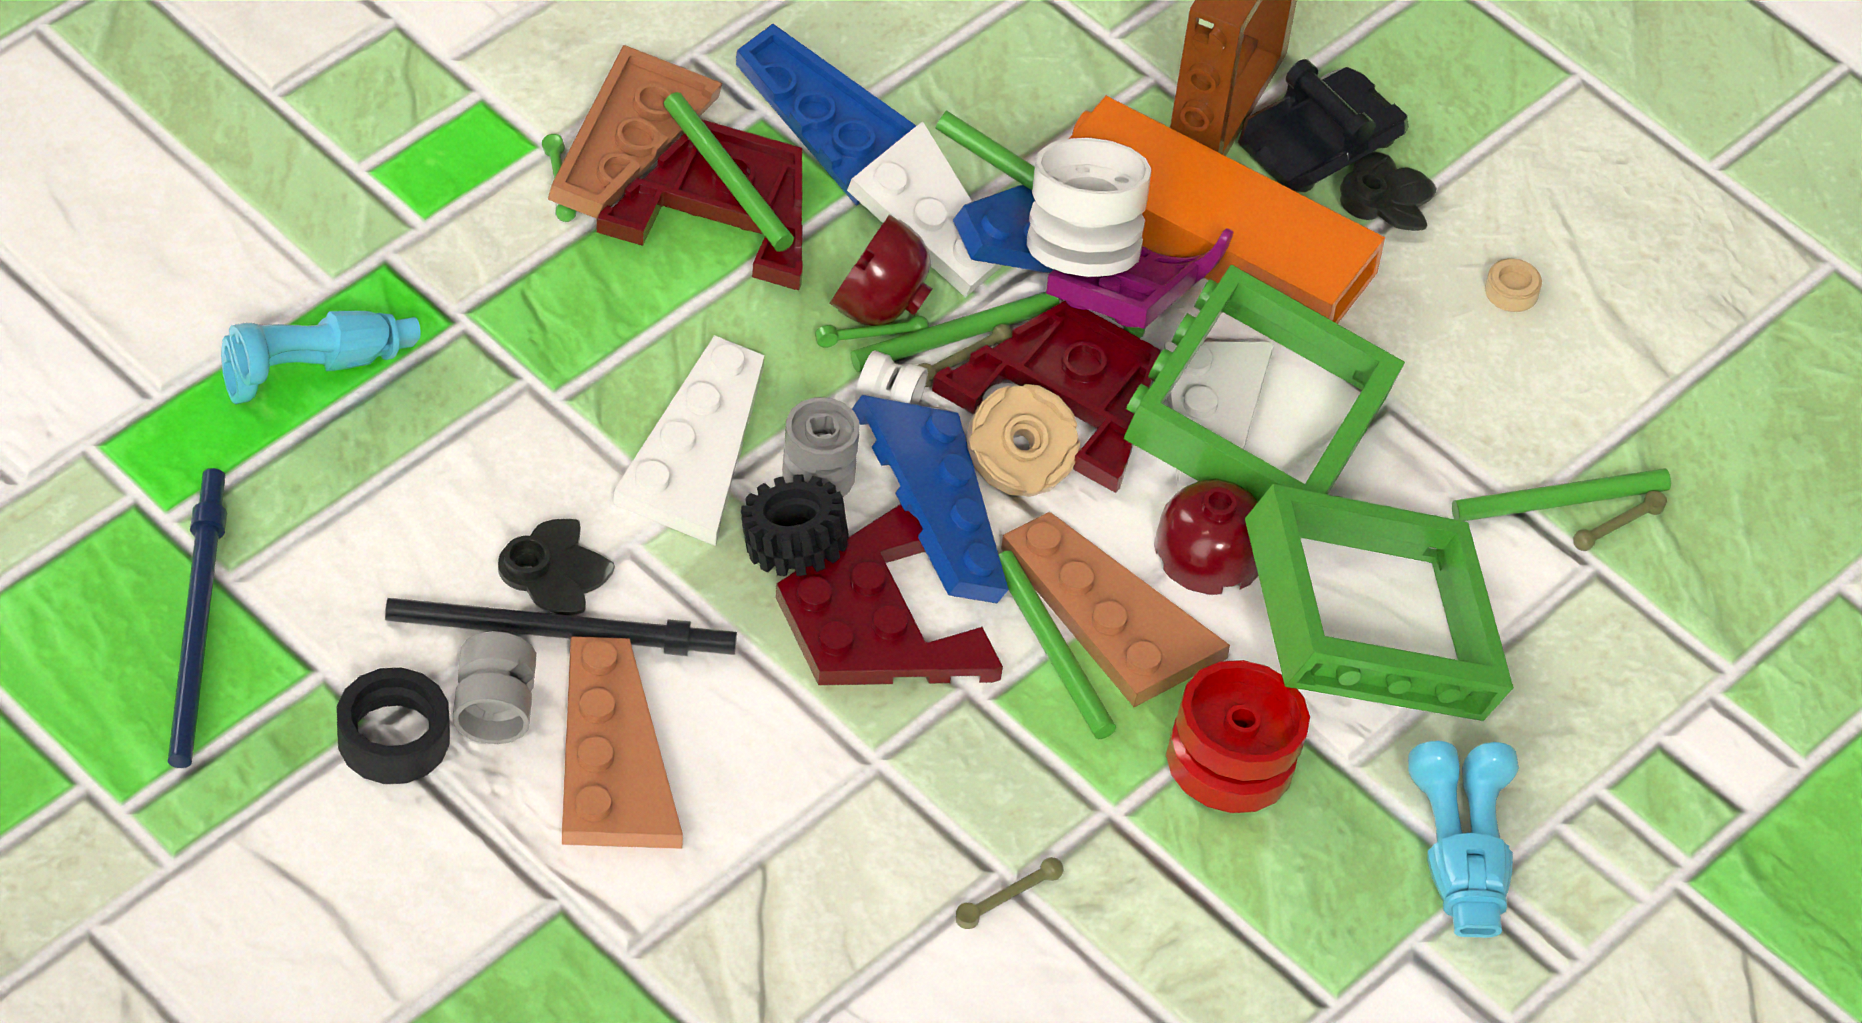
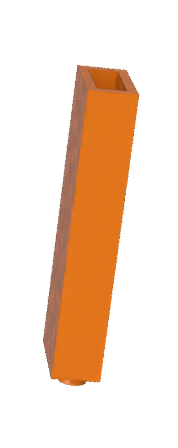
M1107 95L1092 112L1084 111L1074 126L1070 138H1095L1113 141L1132 148L1145 157L1151 167L1149 194L1145 211L1142 213L1145 219L1142 234L1143 247L1165 256L1193 257L1211 250L1226 228L1233 231V237L1224 256L1204 277L1207 280L1212 279L1219 283L1232 264L1338 324L1378 273L1385 241L1384 236Z

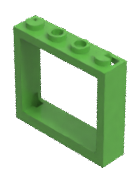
M1231 264L1219 283L1212 279H1209L1194 305V308L1200 311L1197 317L1187 313L1171 341L1177 345L1174 352L1164 348L1148 375V378L1154 380L1152 386L1148 388L1140 384L1126 408L1134 413V416L1123 439L1197 481L1219 479L1235 483L1250 492L1257 502H1259L1272 484L1329 494L1387 398L1405 362ZM1222 312L1362 390L1305 484L1163 404Z
M1272 484L1246 516V526L1285 687L1484 721L1514 688L1468 522ZM1301 538L1432 563L1458 660L1325 636Z

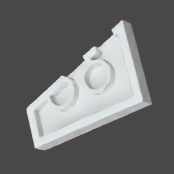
M923 121L851 179L847 191L882 223L890 214L896 219L902 220L918 233L929 250L931 267L965 298L1001 268L1002 265L971 260L953 219L965 204L971 203L972 200Z
M1165 342L1164 348L1171 352H1174L1177 347L1172 342ZM1203 342L1168 395V406L1244 449L1266 370L1271 359L1274 342ZM1176 469L1178 486H1188L1198 482Z

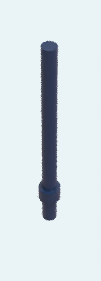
M210 468L203 472L199 503L193 507L190 532L195 537L168 753V763L175 768H187L192 764L218 539L224 536L227 511L222 506L226 475L223 471L215 468Z

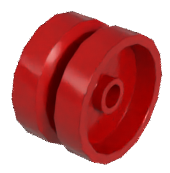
M1245 660L1219 661L1199 670L1185 686L1178 716L1175 719L1170 735L1166 758L1171 776L1187 795L1209 808L1229 813L1257 812L1276 803L1291 784L1297 759L1302 752L1307 737L1310 715L1304 696L1296 688L1285 687L1283 676L1268 666Z

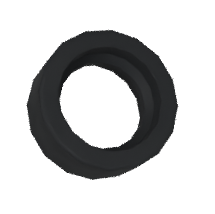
M380 668L359 676L344 689L336 707L338 750L349 768L364 779L382 784H405L427 776L442 763L450 745L449 702L437 683L423 673L406 668ZM402 706L416 710L427 718L429 729L415 741L404 745L385 746L372 742L358 732V722L369 712L379 708Z

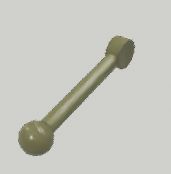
M1005 324L997 325L991 335L936 364H919L918 366L928 370L925 387L933 385V377L940 370L948 366L952 368L969 359L972 352L985 345L992 347L1011 338L1013 332L1011 327Z
M1649 491L1646 493L1643 503L1590 531L1587 529L1578 530L1573 537V544L1581 551H1588L1595 545L1597 539L1646 513L1653 515L1661 514L1664 511L1667 498L1659 491Z
M1046 858L1039 870L978 904L963 903L959 905L956 910L957 925L963 929L975 928L979 923L980 916L1045 879L1049 881L1058 880L1064 871L1062 862L1057 858Z

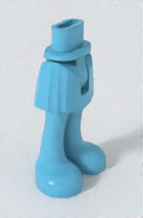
M329 311L326 318H323L315 326L258 325L255 323L231 325L229 335L224 336L222 339L221 349L222 371L226 390L234 404H241L255 398L258 384L266 381L270 366L282 363L303 362L323 364L326 371H335L370 365L378 356H381L384 360L393 359L399 349L413 347L420 339L421 331L418 319L412 317L395 320L392 314L373 313L370 311Z
M1429 741L1419 744L1408 755L1409 775L1418 788L1426 793L1435 819L1437 843L1433 844L1427 851L1430 873L1443 901L1445 913L1453 916L1454 933L1459 937L1490 938L1498 936L1502 932L1500 915L1506 912L1507 909L1506 897L1513 870V852L1509 849V845L1500 839L1496 818V800L1499 792L1515 778L1519 769L1515 749L1505 743L1490 742L1479 745L1471 750L1464 760L1462 778L1470 810L1471 833L1462 832L1459 818L1457 784L1460 766L1456 747L1444 741Z

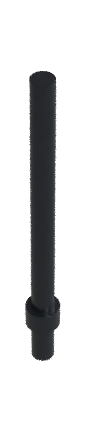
M387 598L385 621L571 639V637L630 639L631 645L664 648V654L688 656L689 651L735 655L737 632L691 627V621L668 619L667 625L398 598Z

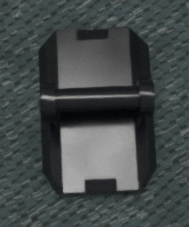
M1308 59L1298 61L1290 68L1286 75L1288 87L1285 96L1246 118L1238 140L1239 145L1278 183L1295 192H1307L1314 187L1315 183L1379 148L1391 146L1395 139L1404 135L1408 130V116L1395 103L1391 105L1375 90L1376 85L1361 72L1345 67L1334 70L1320 78L1317 76V67Z

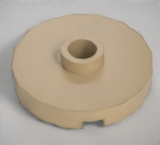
M1038 385L1006 386L997 389L977 407L968 425L967 448L974 468L989 485L1008 495L1031 497L1052 490L1070 474L1076 462L1074 461L1075 455L1080 450V441L1078 442V433L1076 431L1078 425L1073 412L1058 395ZM1013 436H1024L1029 442V450L1017 448L1014 444Z

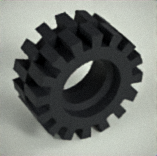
M801 474L793 475V482L785 483L784 476L774 479V487L770 488L766 483H763L757 487L758 495L749 493L745 498L746 505L741 507V520L746 549L754 565L759 563L761 570L769 573L775 566L778 576H787L789 569H795L796 576L807 575L805 567L813 566L815 571L818 572L825 569L824 559L835 563L840 558L839 551H846L849 533L843 496L840 491L836 492V486L830 481L823 485L822 478L812 476L807 483L804 481V475Z

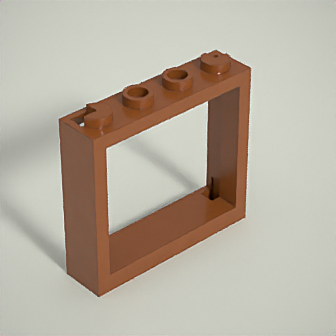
M1297 0L1194 1L1189 11L1170 125L1171 129L1224 156L1227 155L1242 130L1246 118L1251 115L1287 54ZM1199 18L1213 23V28L1211 29L1199 24Z

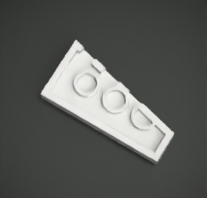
M714 335L615 487L613 504L716 546L723 512L727 507L731 492V483L736 464L738 465L746 427L750 422L764 370L765 355Z

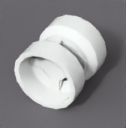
M874 350L867 358L860 374L855 392V402L862 395L919 405L926 386L928 370L913 363L905 366L896 364L890 355Z

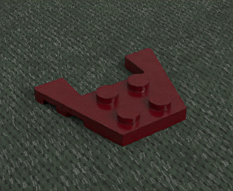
M702 119L794 237L792 245L784 251H776L768 239L764 237L753 262L752 278L799 291L803 272L802 148ZM685 133L658 158L657 166L645 178H636L625 188L624 197L615 206L610 207L607 205L599 213L596 233L643 246L661 207L665 206L693 216L703 217L764 235Z
M1063 301L1013 329L1012 337L993 348L985 345L972 352L970 360L954 370L948 366L937 372L933 377L932 392L972 414L975 413L977 407L982 403L987 389L1002 383L1005 379L1019 386H1024L1025 384L1038 385L1058 395L1075 417L1097 428L1095 433L1075 455L1074 461L1076 462L1073 470L1117 493L1121 487L1133 449V444L1123 439L1134 416V413L1126 408L1140 384L1148 388L1152 386L1154 380L1148 378V375L1159 357L1161 349L1089 310L1073 308L1066 301Z
M901 504L851 535L847 539L848 546L846 551H839L840 558L835 563L824 559L825 569L816 572L813 566L805 567L807 575L796 576L795 571L776 583V600L817 684H893L894 677H926L929 684L950 683L951 676H979V683L1000 681L1003 666L983 627L931 642L924 640L886 563L926 552L918 538V535L923 530L919 520L909 511H904Z

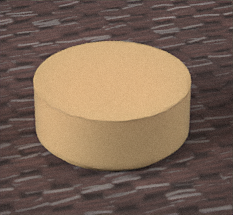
M1503 259L1496 262L1490 268L1485 292L1490 302L1498 308L1510 312H1521L1530 309L1536 304L1542 286V278L1538 270L1526 261Z

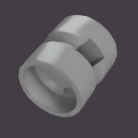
M814 397L801 401L791 409L786 419L785 448L782 466V476H784L785 483L793 482V475L803 474L804 481L807 483L812 476L822 478L823 485L830 481L836 486V492L840 491L843 497L850 492L855 482L856 454L859 442V420L850 407L832 398Z
M492 631L476 634L464 642L460 651L458 667L459 684L456 687L453 708V724L458 732L469 739L488 744L509 743L525 735L529 730L531 691L534 688L537 654L530 643L516 635Z

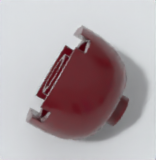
M889 214L837 290L830 304L846 317L863 325L880 326L893 323L905 310L915 316L933 289L924 283L931 267L929 250L922 237L902 220H898Z
M1219 479L1201 480L1178 491L1163 509L1154 542L1156 554L1159 553L1160 558L1164 561L1163 570L1168 577L1188 590L1207 595L1222 594L1223 587H1233L1240 583V589L1251 585L1258 577V572L1245 518L1258 503L1253 495L1235 483Z

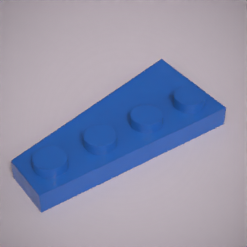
M771 24L737 50L736 66L856 206L859 205L860 202L847 191L851 179L909 133L916 125L775 24Z
M862 395L852 410L855 412L860 425L869 424L876 438L872 449L880 465L891 466L900 484L895 494L904 511H909L919 520L923 530L918 535V538L948 596L997 604L1009 589L973 462L967 448V441L959 413Z

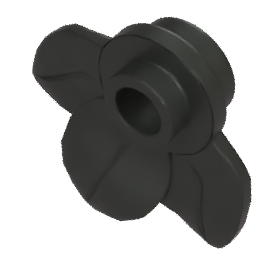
M1372 152L1355 161L1353 172L1348 173L1344 177L1340 185V202L1342 207L1356 218L1373 220L1379 216L1395 228L1419 231L1427 228V222L1418 207L1429 202L1434 197L1437 188L1433 181L1422 172L1408 167L1397 169L1389 155Z
M552 519L537 525L530 536H520L511 540L499 555L498 573L503 582L511 588L527 591L538 607L555 614L576 615L583 613L586 609L584 593L601 587L613 574L615 565L604 556L578 545L581 530L579 520ZM522 566H531L532 568H524Z

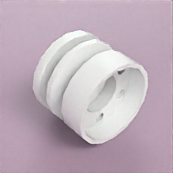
M1095 138L1065 139L1050 143L1040 150L1035 162L1032 189L1035 202H1033L1030 211L1029 221L1031 224L1026 244L1031 255L1047 267L1063 273L1086 277L1114 275L1127 271L1138 263L1142 250V234L1145 226V219L1142 213L1147 205L1151 167L1146 158L1130 147L1113 141Z

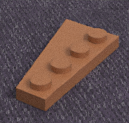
M623 45L551 185L548 200L597 219L599 213L607 205L611 207L625 193V188L636 178H640L684 133L664 107L665 99L672 93H681L700 117L719 98L723 83Z
M1051 512L1003 535L1001 546L1003 552L1012 551L1034 589L1133 707L1188 680L1199 670L1228 658L1230 645Z
M571 637L562 845L682 849L683 833L630 639Z

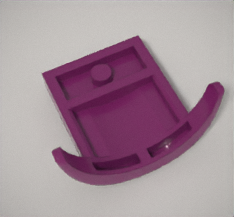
M1226 228L1211 250L1193 257L1165 256L1142 246L1138 263L1127 271L1110 276L1086 277L1067 274L1054 269L1048 274L1046 294L1065 300L1073 308L1090 309L1112 317L1123 326L1145 329L1219 263L1229 247L1233 231Z

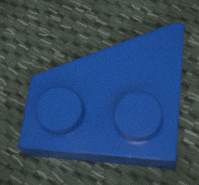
M1019 185L965 204L961 208L953 222L971 260L1050 273L1054 270L1034 258L1026 245L1028 230L1031 224L1029 221L1030 211L1033 202H1035L1032 190L1024 185Z

